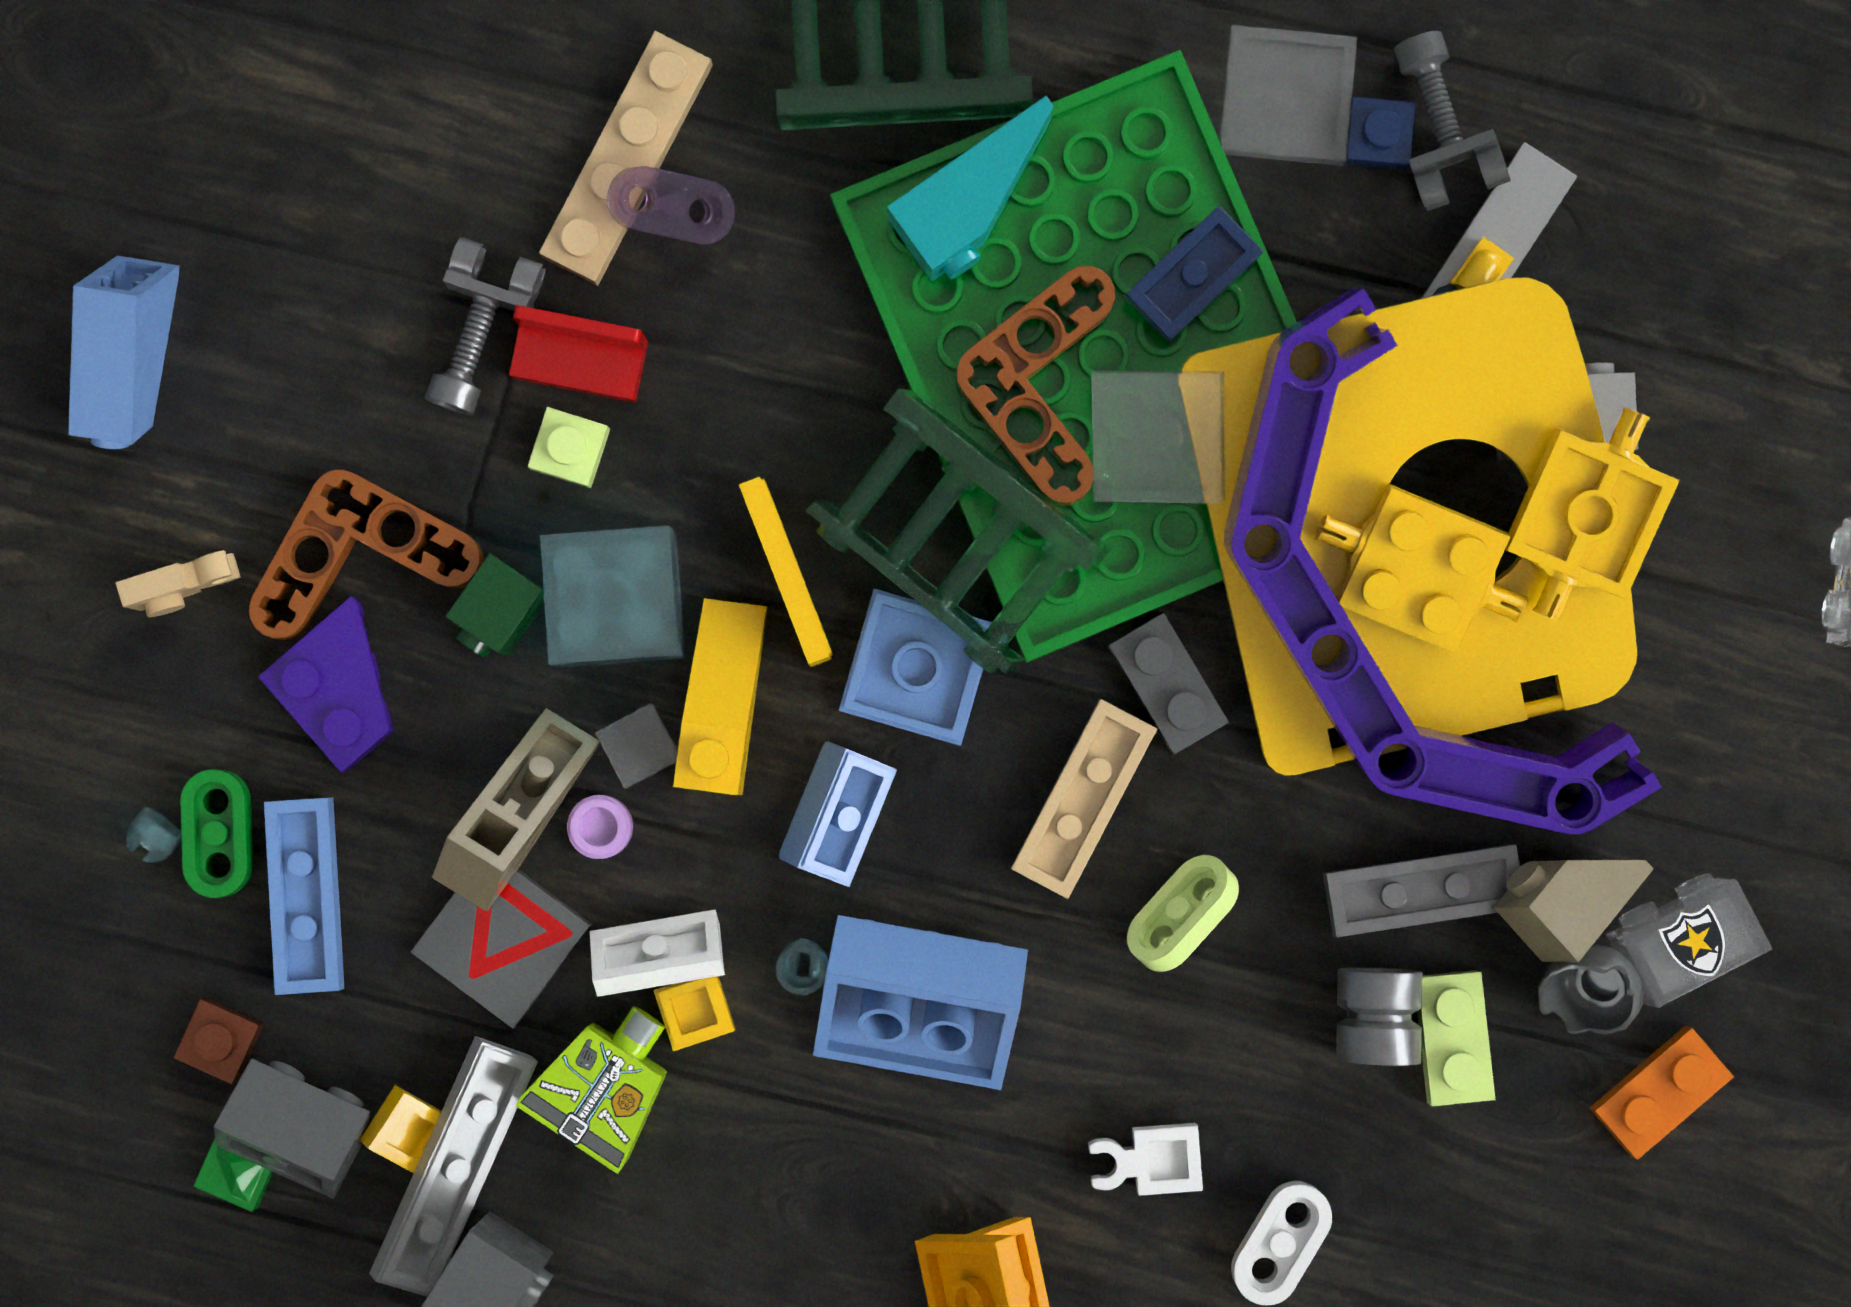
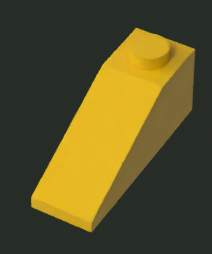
M704 598L681 724L673 787L743 795L767 606Z

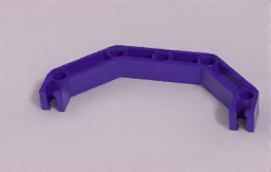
M1351 288L1284 330L1272 342L1268 351L1224 530V545L1227 553L1358 767L1379 790L1390 795L1565 834H1582L1593 830L1662 788L1654 773L1636 759L1635 756L1641 752L1630 733L1612 722L1560 755L1553 757L1414 726L1300 540L1338 383L1398 346L1390 331L1379 328L1376 322L1364 328L1370 340L1341 355L1338 354L1336 346L1327 337L1328 329L1353 310L1362 311L1364 316H1368L1376 310L1365 289ZM1311 342L1318 349L1320 364L1311 376L1304 379L1297 378L1291 372L1289 357L1292 350L1298 344ZM1257 525H1271L1276 535L1272 550L1261 557L1247 555L1244 548V540L1247 533ZM1325 635H1338L1342 643L1339 656L1329 664H1315L1312 659V648L1315 642ZM1394 743L1404 744L1407 749L1404 763L1398 769L1392 771L1380 770L1378 760L1381 752L1387 746ZM1621 752H1626L1629 759L1624 761L1628 772L1599 786L1593 779L1594 772ZM1570 783H1579L1580 796L1578 801L1571 808L1557 810L1555 799L1559 790Z

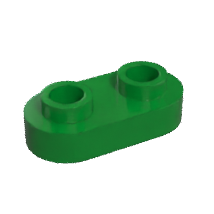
M205 770L190 778L181 794L182 867L186 882L196 893L209 898H220L239 892L248 883L252 874L251 797L246 783L235 773L227 770ZM218 789L223 790L229 800L226 810L220 814L213 811L210 806V797ZM219 853L225 854L231 863L230 871L224 877L216 875L212 869V860Z

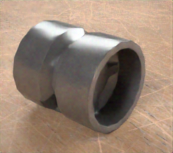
M1388 968L1338 969L1337 1005L1347 1011V1018L1337 1023L1336 1060L1355 1064L1390 1066L1417 1065L1421 1063L1422 1027L1411 1020V1014L1422 1008L1423 972Z

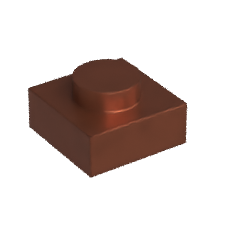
M210 998L200 999L174 1059L230 1084H234L239 1081L265 1023Z

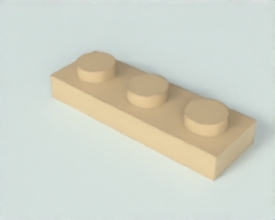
M1100 699L1011 869L1069 899L1157 728Z

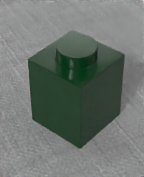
M489 553L445 617L460 626L454 637L477 654L486 658L493 649L499 654L508 656L551 594L500 558Z

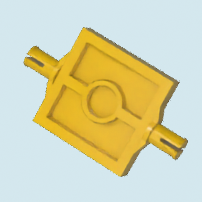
M1626 407L1622 409L1623 412L1609 443L1585 441L1562 430L1554 429L1508 533L1511 538L1505 550L1533 561L1545 574L1549 575L1539 600L1532 611L1558 622L1573 586L1578 588H1598L1626 600L1680 481L1650 468L1638 455L1633 453L1650 417Z
M1389 483L1375 513L1360 529L1334 519L1327 514L1324 515L1320 522L1323 528L1318 526L1315 540L1349 552L1348 572L1336 596L1342 608L1454 654L1457 653L1471 621L1483 608L1518 622L1523 613L1516 607L1523 610L1527 607V596L1519 595L1494 584L1496 568L1511 538L1507 532Z

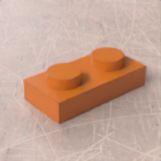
M1684 1026L1595 1102L1590 1109L1630 1157L1638 1160L1733 1079L1734 1076L1692 1027Z

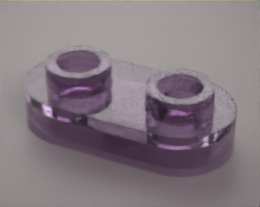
M648 166L626 168L612 179L607 191V206L611 216L619 225L632 231L694 244H711L721 240L728 234L735 219L733 199L729 192L719 183ZM635 187L641 188L646 195V203L639 211L634 210L629 203V194ZM695 200L700 201L705 208V217L698 224L694 223L689 216L690 205Z

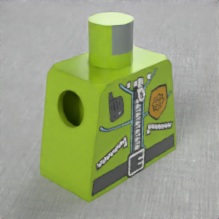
M635 1006L632 1007L615 1034L594 1022L591 1023L527 1089L515 1106L618 1174L631 1156L667 1074L663 1067L646 1057L665 1029V1026L656 1018Z

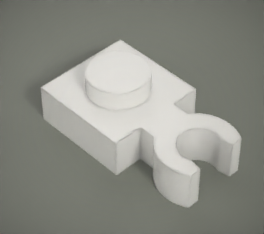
M1196 1123L1133 1127V1146L1122 1147L1118 1142L1110 1138H1096L1088 1142L1090 1154L1109 1153L1115 1158V1166L1110 1173L1091 1176V1185L1096 1189L1111 1190L1121 1185L1127 1177H1136V1190L1139 1196L1203 1191L1199 1133Z

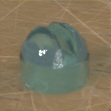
M143 807L127 829L126 843L131 853L141 844L149 850L142 861L157 863L166 860L182 843L181 830L159 812L149 807Z
M808 939L794 940L787 944L780 952L776 963V976L779 983L787 991L798 995H806L818 990L825 981L828 966V957L825 950L817 942ZM800 952L810 954L809 977L798 976Z

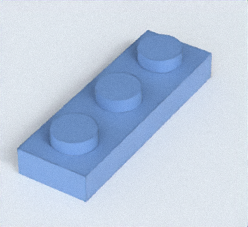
M333 798L264 802L275 995L340 991L345 989Z

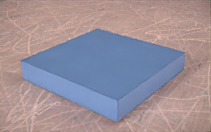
M874 589L839 711L961 746L996 623Z

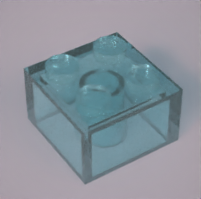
M670 526L540 535L549 665L561 668L685 658L676 532Z

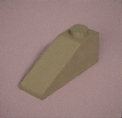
M546 708L448 835L432 878L487 912L525 860L597 749L600 741Z

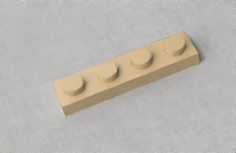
M657 31L654 32L539 252L542 258L597 286L599 285L713 66L710 58Z

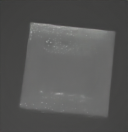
M650 703L595 732L624 789H628L675 764L677 761L678 749L654 703Z

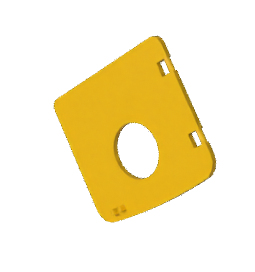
M1527 277L1504 278L1376 309L1368 316H1364L1363 313L1347 316L1328 329L1327 337L1336 346L1339 355L1370 340L1364 328L1376 322L1379 328L1388 329L1398 345L1338 383L1300 535V540L1335 597L1348 572L1349 552L1315 540L1318 526L1323 528L1320 523L1322 518L1327 514L1334 519L1360 529L1375 513L1388 483L1390 484L1399 468L1411 456L1423 448L1451 439H1471L1487 443L1500 450L1513 461L1529 488L1554 429L1562 430L1585 441L1605 442L1587 370L1567 306L1563 299L1549 285ZM1280 332L1198 352L1189 356L1180 369L1179 385L1262 753L1267 764L1275 772L1286 776L1335 766L1337 763L1354 760L1346 745L1331 748L1327 729L1334 728L1333 724L1232 562L1224 545V530L1268 351L1273 340L1282 333ZM1311 342L1298 344L1292 350L1289 357L1291 372L1301 379L1311 376L1320 364L1318 349ZM1260 524L1253 527L1247 533L1244 540V548L1247 555L1261 557L1272 550L1276 535L1271 525ZM1518 556L1506 571L1496 577L1494 583L1502 588L1528 597L1525 610L1516 607L1523 613L1521 619L1515 622L1508 617L1483 608L1471 621L1456 654L1343 608L1413 725L1459 736L1525 721L1530 717L1551 712L1567 711L1599 703L1614 696L1629 681L1637 661L1631 589L1626 600L1598 588H1578L1573 586L1558 622L1532 611L1539 600L1549 575L1545 574L1533 561ZM1325 635L1318 639L1312 648L1313 662L1318 665H1326L1333 662L1341 652L1342 643L1338 635ZM1555 675L1559 695L1524 703L1520 683ZM1394 743L1387 746L1380 755L1406 749V746L1402 743Z

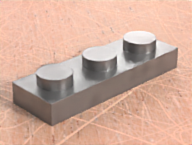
M1507 844L1323 873L1332 935L1334 937H1343L1498 913L1493 907L1508 890L1506 883L1509 877L1520 867L1516 844Z

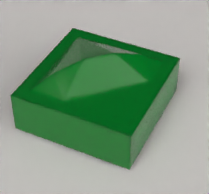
M214 1139L194 1187L253 1212L258 1209L273 1171L217 1147Z

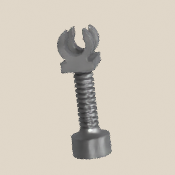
M460 237L454 247L449 269L446 270L443 282L449 290L473 297L474 303L471 304L472 309L469 310L468 321H465L464 325L466 327H463L462 330L464 333L460 335L462 339L458 341L460 344L456 347L458 351L454 352L455 357L452 358L453 362L450 363L451 368L444 374L433 373L424 398L446 409L472 416L481 390L473 385L471 375L474 374L473 369H476L477 366L475 363H478L479 360L477 357L481 355L479 351H482V345H484V340L487 338L486 334L489 332L488 328L491 327L490 322L493 321L494 310L502 307L514 311L515 305L534 308V302L542 287L546 269L542 268L543 264L520 257L512 273L509 290L478 281L476 279L482 269L486 249L482 248L483 244Z

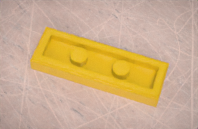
M757 477L739 484L808 665L813 667L831 660L830 656L833 653L765 480Z

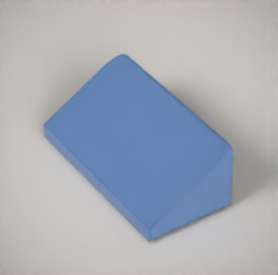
M829 741L825 742L780 849L779 858L797 868L850 887L897 769Z

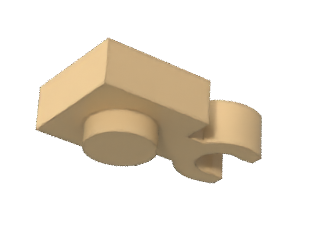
M222 550L199 557L185 564L175 563L115 583L123 607L139 611L145 610L147 617H157L184 608V597L200 593L201 589L234 581L241 578L234 554H226V551Z

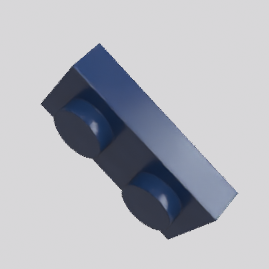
M1219 205L1126 293L1125 299L1170 343L1259 259L1264 251Z

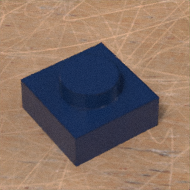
M1352 97L1348 109L1344 164L1406 170L1410 166L1409 159H1411L1416 102Z

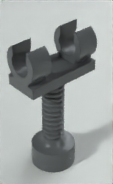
M1429 31L1421 33L1396 45L1393 51L1400 72L1404 76L1414 75L1418 79L1419 89L1422 91L1421 95L1424 97L1423 101L1426 103L1425 107L1428 109L1427 113L1429 114L1433 131L1436 132L1435 137L1438 138L1437 143L1440 144L1439 149L1409 159L1422 202L1427 211L1450 203L1439 170L1470 158L1477 157L1488 189L1510 182L1508 169L1493 129L1466 139L1461 137L1462 133L1459 131L1460 127L1457 125L1458 121L1455 119L1456 115L1454 114L1450 97L1447 96L1448 91L1445 90L1446 85L1443 84L1444 79L1440 72L1441 64L1445 63L1450 57L1442 32Z

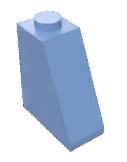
M116 256L73 286L68 435L91 438V444L100 448L121 449L135 443L153 427L179 279V265Z

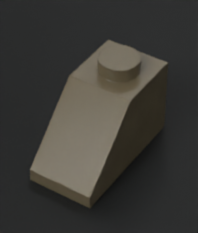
M1646 860L1530 861L1519 867L1509 877L1506 883L1508 890L1493 908L1542 962H1579L1653 871V868Z

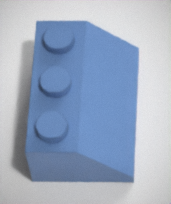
M838 915L826 971L813 1056L1001 1090L1021 1008L1028 950L1005 946L999 943L940 934L934 931H923L879 923L873 920Z

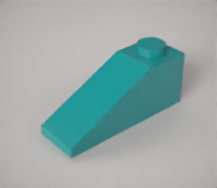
M1047 96L887 206L889 223L931 282L946 273L950 280L954 279L980 260L981 256L977 250L984 246L1051 121L1053 105Z

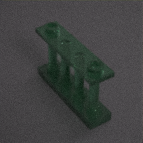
M791 0L795 81L790 82V89L776 90L777 116L780 130L1018 116L1032 106L1031 76H1017L1016 70L1010 69L1006 0H981L985 70L979 73L978 79L954 80L953 74L947 72L943 0H917L922 74L916 76V82L891 83L890 78L884 76L880 0H854L859 77L853 79V85L827 87V81L822 80L820 75L816 0Z
M899 388L883 408L898 420L892 428L896 433L894 438L840 509L830 501H813L806 512L820 522L816 532L826 542L843 553L852 548L965 640L967 645L963 651L977 665L990 673H994L997 668L1004 673L1017 670L1025 659L1012 650L1008 643L1066 569L1073 572L1077 565H1079L1084 570H1094L1110 552L1111 548L917 393ZM929 445L948 460L942 467L946 474L891 546L887 548L863 529L860 523L916 450L923 452ZM979 485L997 500L992 507L995 515L937 589L908 564L964 491L967 489L973 492L976 486ZM1029 525L1047 540L1042 547L1046 554L990 626L985 628L959 607L958 604L1016 529L1022 532Z

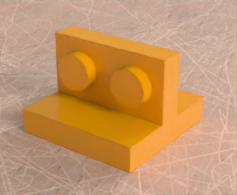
M1013 1217L968 1234H933L915 1241L929 1307H1050L1031 1217Z

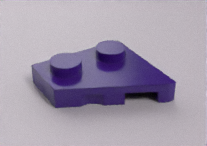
M352 596L258 676L341 773H347L394 732L388 704L383 699L379 684L381 676L375 654L371 652L363 617H365L363 605L357 598Z

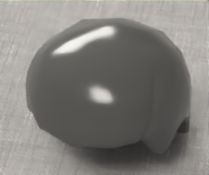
M1594 943L1579 962H1552L1547 967L1538 985L1539 1009L1544 1015L1550 1012L1556 1013L1564 1021L1567 1031L1571 1034L1592 1031L1607 1035L1622 1031L1629 1027L1643 1006L1641 978L1632 962L1622 953L1613 948Z

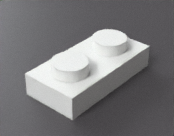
M716 909L590 931L592 981L597 997L725 975L720 924Z

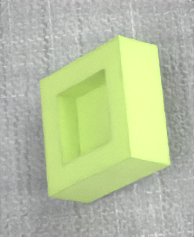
M547 407L528 468L591 489L610 428L607 425Z

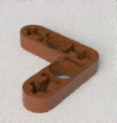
M1079 266L1067 272L967 350L961 357L956 372L957 386L965 400L1040 495L1048 502L1059 506L1073 505L1082 500L1089 492L1094 479L1093 465L1088 455L1028 380L1101 324L1110 314L1115 300L1114 285L1105 272L1093 266ZM1079 282L1082 287L1087 289L1095 284L1101 290L1096 299L1099 309L1094 312L1087 306L1077 309L1067 320L1076 329L1069 334L1066 333L1060 317L1045 305L1051 300H1055L1058 310L1061 311L1074 298L1075 291L1072 285ZM1030 319L1045 321L1051 327L1054 335V341L1050 348L1042 353L1035 354L1025 351L1017 340V331L1022 323ZM978 360L986 367L994 362L1000 366L1001 369L997 373L996 381L1006 395L1014 385L1023 393L1008 400L996 416H993L987 409L988 406L997 403V397L989 387L981 385L974 389L969 383L974 376L971 364ZM1019 408L1034 410L1043 421L1042 434L1031 443L1015 441L1010 437L1006 429L1008 416ZM1053 435H1056L1063 444L1052 450L1057 460L1063 466H1068L1075 462L1080 468L1075 478L1079 488L1073 492L1064 485L1056 490L1049 485L1048 481L1052 478L1054 471L1044 457L1040 459L1037 466H1033L1026 458L1041 451Z
M332 470L322 475L313 485L261 579L249 605L250 619L260 633L275 639H293L303 634L311 624L356 540L437 584L452 589L465 588L483 564L484 554L479 543L466 533L352 472ZM348 483H351L353 487L350 495L373 508L375 496L383 499L371 512L365 533L358 530V527L366 521L365 518L347 509H341L337 516L332 514L335 504L328 499V494L332 488L343 491ZM394 512L409 514L415 523L413 538L402 547L389 546L381 535L383 521ZM430 526H435L439 530L430 539L433 542L450 550H454L459 542L465 545L462 550V556L469 560V564L464 572L453 569L448 577L442 574L445 569V563L425 551L423 552L420 564L413 560V557L426 545ZM307 538H320L328 548L329 557L327 563L321 570L315 573H305L296 563V549ZM286 571L294 579L312 584L313 588L309 595L302 590H295L288 605L292 611L296 612L294 620L291 623L280 621L274 628L271 625L274 614L266 608L271 599L278 601L285 599L292 587L291 584L280 581L281 576Z

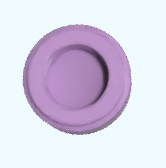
M594 795L581 800L572 809L567 821V833L571 844L584 856L594 859H604L620 853L629 843L633 832V821L627 807L618 799L607 795Z

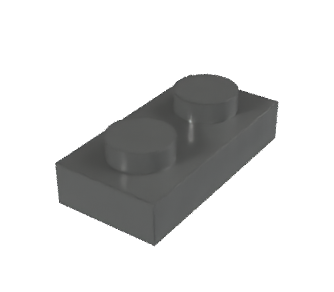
M1164 613L1108 646L1172 755L1229 723Z

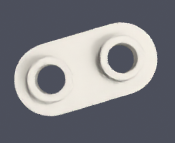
M1291 1181L1278 1186L1266 1200L1236 1250L1231 1264L1232 1277L1239 1291L1251 1302L1259 1305H1274L1287 1299L1296 1288L1326 1238L1332 1224V1211L1329 1202L1317 1188L1302 1181ZM1296 1202L1305 1204L1307 1216L1301 1223L1291 1224L1286 1221L1285 1213L1291 1204ZM1260 1258H1269L1274 1261V1271L1265 1279H1258L1252 1274L1253 1264Z

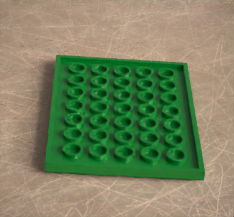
M1181 50L1052 102L1051 121L984 246L977 250L981 256L980 260L954 279L950 280L946 273L931 282L889 223L887 206L1009 121L830 194L831 202L1025 663L1224 581L1179 385V372L1182 364L1189 356L1198 352L1280 333L1297 323ZM1220 205L1264 252L1259 259L1180 334L1168 343L1125 299L1126 293ZM1079 266H1093L1105 272L1114 285L1115 300L1110 314L1101 324L1028 380L1088 455L1093 465L1094 479L1089 492L1082 500L1073 505L1059 506L1048 502L1040 495L965 400L957 386L956 372L959 361L967 350L1067 272ZM1079 282L1072 285L1075 291L1074 298L1061 311L1058 310L1055 300H1051L1045 305L1060 317L1066 333L1069 334L1076 329L1067 320L1077 309L1082 306H1087L1092 312L1099 309L1096 299L1101 290L1095 284L1087 289L1082 287ZM1030 319L1022 323L1018 328L1017 340L1025 351L1035 354L1048 350L1053 344L1054 335L1051 327L1045 321ZM978 360L971 364L974 376L969 382L974 389L981 385H986L997 397V403L987 407L993 416L998 414L999 410L1008 400L1023 394L1016 385L1012 387L1007 395L1004 393L996 381L997 373L1001 369L997 363L994 362L986 367ZM1019 408L1008 416L1006 429L1010 437L1015 441L1031 443L1042 434L1043 421L1034 410ZM1053 435L1041 451L1026 458L1033 466H1037L1040 459L1044 457L1054 471L1052 478L1048 481L1049 485L1054 490L1064 485L1073 492L1079 488L1075 478L1080 468L1075 462L1068 466H1063L1057 460L1052 450L1063 444L1056 435Z

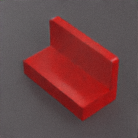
M515 305L513 319L519 325L509 373L512 379L636 403L648 341L641 330Z

